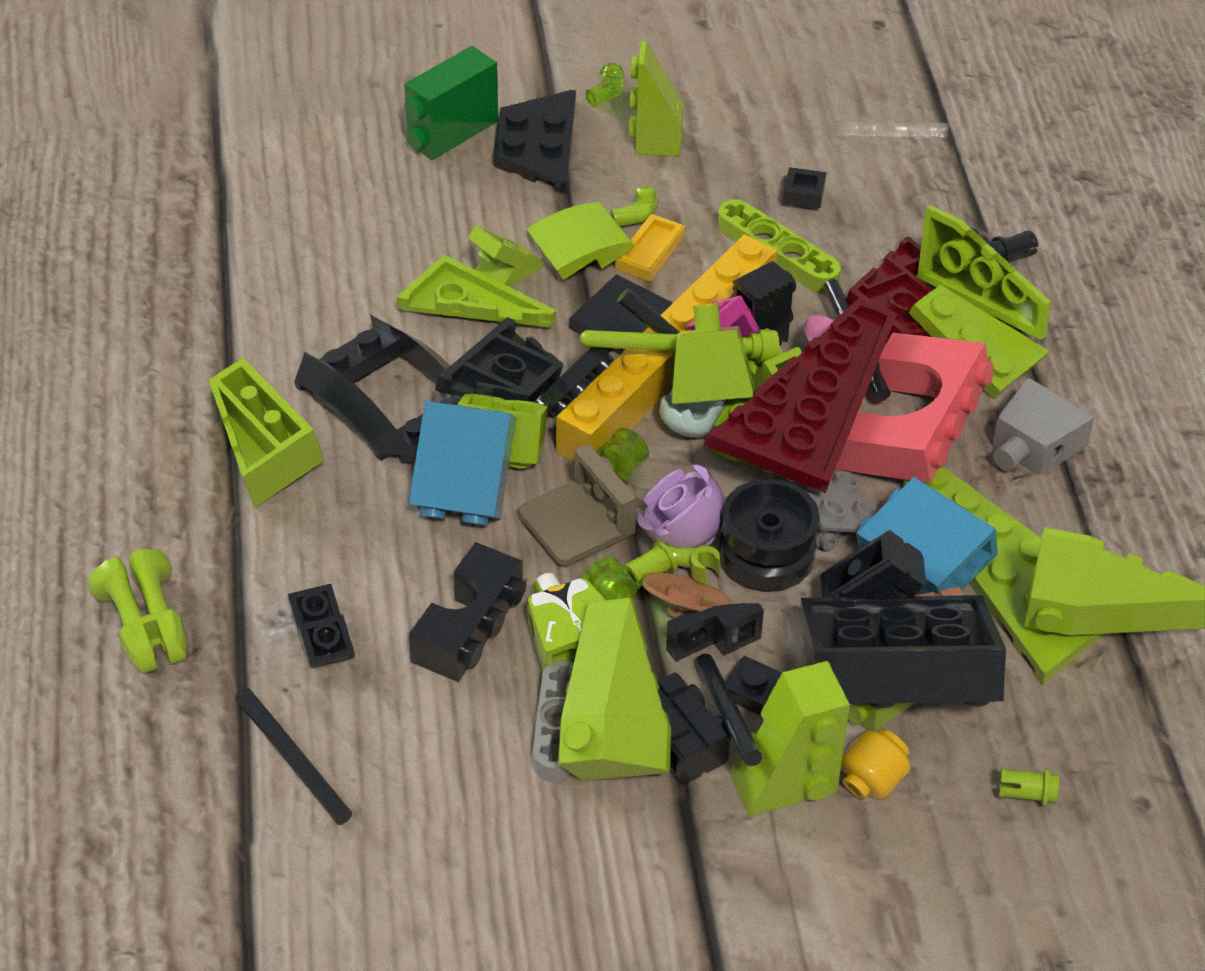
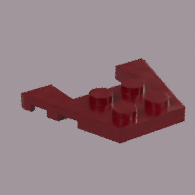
M909 236L900 241L899 247L895 252L890 251L884 257L883 263L877 269L873 267L849 290L847 297L850 306L860 298L896 312L897 316L889 333V338L893 333L932 337L909 314L915 303L933 291V289L914 275V273L918 272L921 246ZM1000 320L1001 322H1003V323H1005L1006 325H1008V326H1010L1011 328H1013L1012 325H1010V324H1008V323H1006V322Z

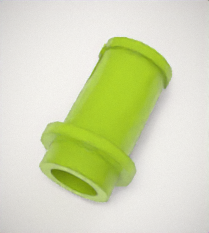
M1001 767L1000 779L1003 783H999V798L1041 801L1042 806H1047L1048 802L1057 803L1059 774L1050 773V768H1045L1044 773Z

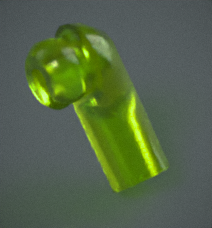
M611 62L604 65L599 73L602 74L601 84L586 90V99L591 106H597L622 93L625 73L617 63Z

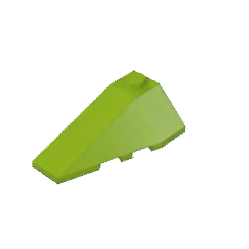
M1044 527L1024 627L1064 635L1205 629L1204 585L1172 571L1161 574L1142 566L1143 559L1131 553H1128L1124 558L1103 549L1104 542L1092 536Z

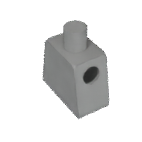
M1028 378L997 419L993 445L996 449L993 453L994 461L1001 469L1011 471L1018 464H1021L1035 474H1044L1088 446L1094 416Z

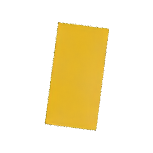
M650 214L631 239L635 248L615 260V269L650 282L685 237L686 226Z

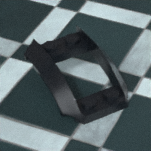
M371 314L372 329L365 330L341 347L326 352L320 359L307 352L304 353L294 380L296 389L302 391L306 388L312 391L315 400L337 413L362 436L374 450L376 458L380 461L390 455H400L401 462H415L423 414L408 420L405 425L396 429L374 402L353 382L400 354L419 365L436 381L438 376L451 366L423 342ZM451 395V397L443 399L439 403L458 405L462 397Z

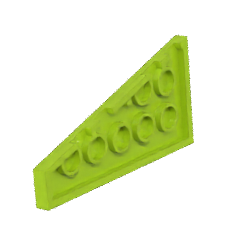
M939 467L931 483L923 482L996 528L998 555L969 585L977 595H983L991 615L997 623H1002L1013 637L1012 644L1020 656L1026 655L1035 668L1034 675L1042 686L1106 635H1064L1024 627L1042 538L945 467ZM904 479L903 487H904L910 480H905V479Z

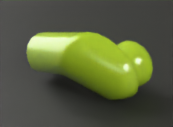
M653 186L638 187L635 190L637 201L633 205L610 210L611 217L619 227L644 223L650 214L654 213L659 204V199L655 197V188Z

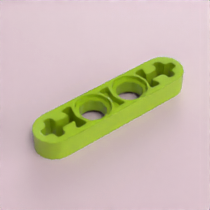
M728 200L719 206L717 226L723 234L735 242L745 234L777 249L776 263L782 269L788 271L800 284L814 292L826 293L823 288L826 281L836 279L839 282L841 272L839 261L742 200ZM763 233L769 234L773 238L765 240L756 238L755 235ZM787 252H796L801 254L802 257L789 258L786 257L784 254Z

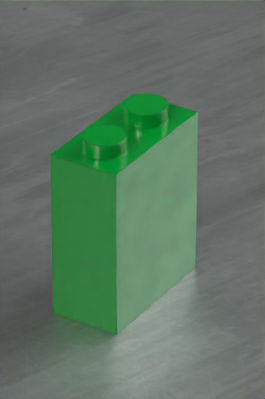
M474 46L466 48L404 83L407 143L430 160L436 159L498 122L497 62Z

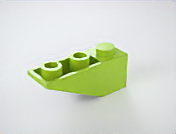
M641 40L639 56L632 55L631 79H638V86H631L630 109H637V116H630L629 138L636 139L635 154L680 157L684 103L648 42Z

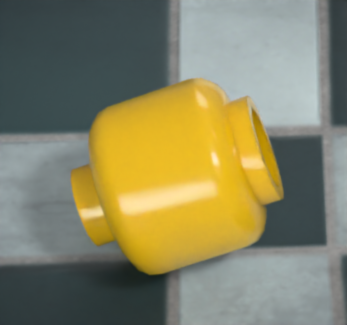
M880 729L879 732L875 730L862 732L843 754L841 769L846 776L842 781L844 786L854 796L862 800L867 796L877 800L887 799L909 774L911 764L908 755L910 750L897 735L887 729Z

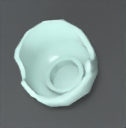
M671 392L669 395L661 398L659 413L662 421L672 431L686 437L702 438L714 428V424L724 409L727 399L672 404Z

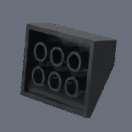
M983 595L801 598L806 664L809 666L828 661L849 704H869L877 708H889L896 703H916L923 707H937L943 702H963L969 706L980 707L990 702L1004 701L1006 647Z

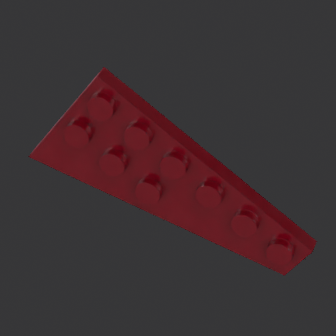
M860 298L857 299L831 323L830 328L819 338L815 337L807 344L805 351L797 358L792 357L764 382L749 401L743 406L739 405L720 427L715 426L709 431L703 445L826 493L897 313Z

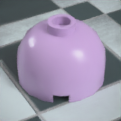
M692 465L696 471L687 474L681 468L661 479L647 493L643 501L648 507L644 512V516L638 511L637 520L642 530L654 542H664L666 545L675 548H697L708 546L716 539L721 528L725 497L716 479L706 468L700 465Z

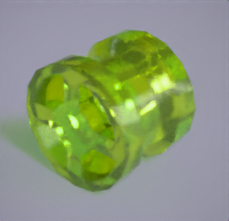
M627 428L618 429L611 436L610 443L602 444L596 451L600 457H606L610 461L615 474L623 482L627 481L634 473V467L641 466L649 457L647 444L642 437Z
M605 557L594 562L582 576L583 579H587L606 601L631 598L633 600L637 592L635 581L629 575L623 574L622 566L613 557Z

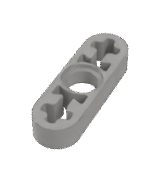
M566 660L555 661L553 664L548 665L543 671L533 744V769L537 776L549 782L563 781L572 775V773L558 764L559 758L558 762L548 761L551 755V743L560 744L561 727L551 726L546 722V719L552 714H562L566 697L557 696V686L559 680L568 681L566 686L567 695L574 664Z

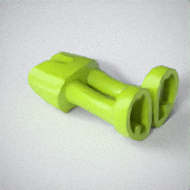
M139 549L133 551L129 556L130 569L136 583L141 587L149 615L142 616L122 559L114 557L95 568L88 580L90 593L99 601L115 602L123 623V627L119 632V641L129 659L140 672L144 674L157 670L154 648L160 646L165 652L170 665L186 660L187 641L183 620L178 612L169 609L161 586L169 579L172 572V566L168 557L162 551L155 549Z

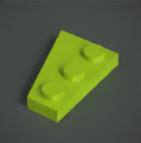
M941 285L915 303L909 311V314L932 337L986 344L988 360L993 363V377L991 383L988 386L985 385L984 390L993 400L1043 361L1050 353V350Z

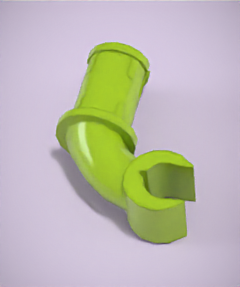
M655 542L653 548L647 553L623 565V572L630 585L637 590L643 587L642 581L646 574L673 573L677 570V567L681 566L691 568V576L696 582L707 584L705 567L713 568L721 576L720 553L711 546L675 548L666 545L664 542Z

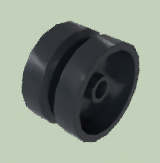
M774 478L756 479L738 486L727 496L722 509V533L719 545L722 567L733 580L743 586L764 592L786 590L800 584L811 573L815 561L816 538L820 523L817 503L807 491L792 482Z

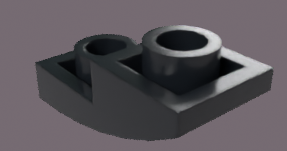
M332 584L288 594L290 611L310 668L355 658L343 614H340Z

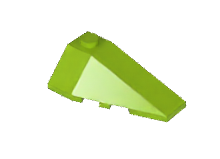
M932 205L926 207L917 278L935 287L939 285L945 287L986 313L1039 340L1046 338L1051 301L963 220Z
M631 598L587 604L561 716L558 763L581 781L670 773L671 725L668 715L663 710L658 694V689L660 688L656 675L650 667L646 653L647 644L634 601Z

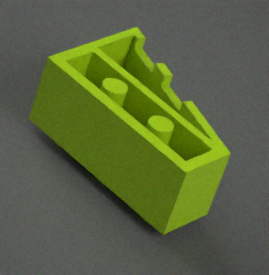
M241 358L209 379L214 398L254 508L324 461L314 429L244 358Z

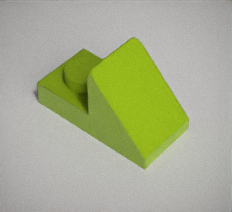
M478 225L474 227L468 237L469 240L480 247L477 254L482 257V260L475 270L509 287L540 270L545 263L518 242Z

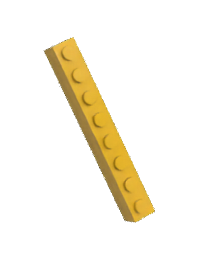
M744 234L661 316L679 331H686L685 327L694 319L693 306L711 304L715 301L732 298V293L734 292L732 281L770 261L776 263L778 250ZM648 327L643 333L655 332ZM625 349L556 417V452L574 461L575 450L590 444L600 457H604L673 388L676 351Z

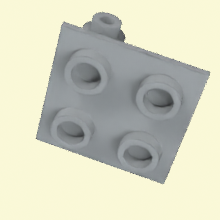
M834 471L826 493L788 479V482H792L807 491L817 503L820 523L816 543L817 547L823 548L826 551L837 546L839 542L837 537L841 532H857L859 526L867 517L874 516L879 511L859 486L857 478L850 472Z

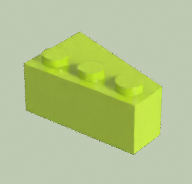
M828 661L782 672L761 711V716L764 720L757 733H751L762 754L761 762L755 766H747L742 760V762H734L729 770V774L748 816L807 800L818 801L830 794L837 793L850 704Z

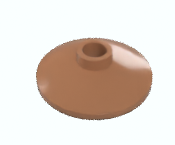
M648 573L642 581L644 588L668 605L667 613L674 617H679L693 611H703L713 606L730 604V599L720 590L708 584L698 583L689 577L670 573Z

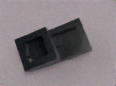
M759 603L726 604L713 606L703 611H693L671 619L667 622L666 651L677 662L714 644L720 653L725 656L761 639L764 609Z

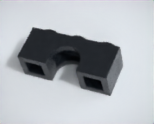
M475 542L454 570L455 601L467 606L460 609H448L431 602L409 633L411 663L459 682L469 667L474 668L478 664L484 645L490 636L495 637L498 635L512 605L517 606L521 602L526 590V581L523 580V560Z

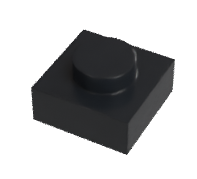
M789 167L784 187L783 203L801 207L821 208L827 172Z
M744 655L725 683L737 705L761 716V711L782 672Z

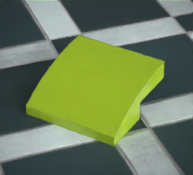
M600 202L585 203L561 210L526 228L532 240L562 280H565L594 260L603 269L635 248L631 240Z

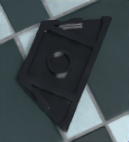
M568 90L501 107L494 149V167L508 173H516L523 179L534 183L538 180V177L555 183V191L567 193L576 108V90Z
M507 317L438 376L435 390L463 397L464 394H481L504 400L534 402L560 378L563 363L552 353L545 351L535 338L527 337L526 341L515 332L517 323Z
M591 347L534 403L548 406L547 413L550 412L555 417L615 360L609 354L614 348Z

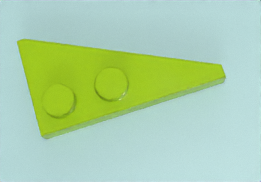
M445 254L397 295V308L403 311L502 322L509 317L517 324L549 328L556 323L555 309Z

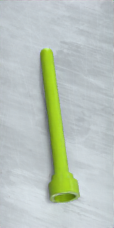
M586 330L580 335V342L585 347L676 351L677 334ZM757 330L755 334L750 333L748 337H742L748 358L755 359L756 363H763L779 354V336L776 330Z

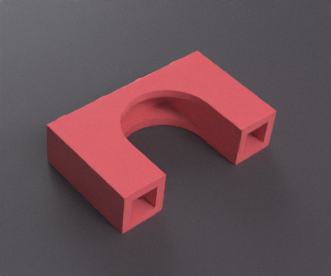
M893 333L883 348L878 361L880 371L889 390L927 395L936 399L928 406L906 415L884 416L858 412L837 463L836 470L911 480L915 477L921 482L931 483L939 467L945 465L948 451L954 440L960 438L963 424L970 412L975 411L979 396L985 385L988 386L991 383L993 363L988 360L985 343Z

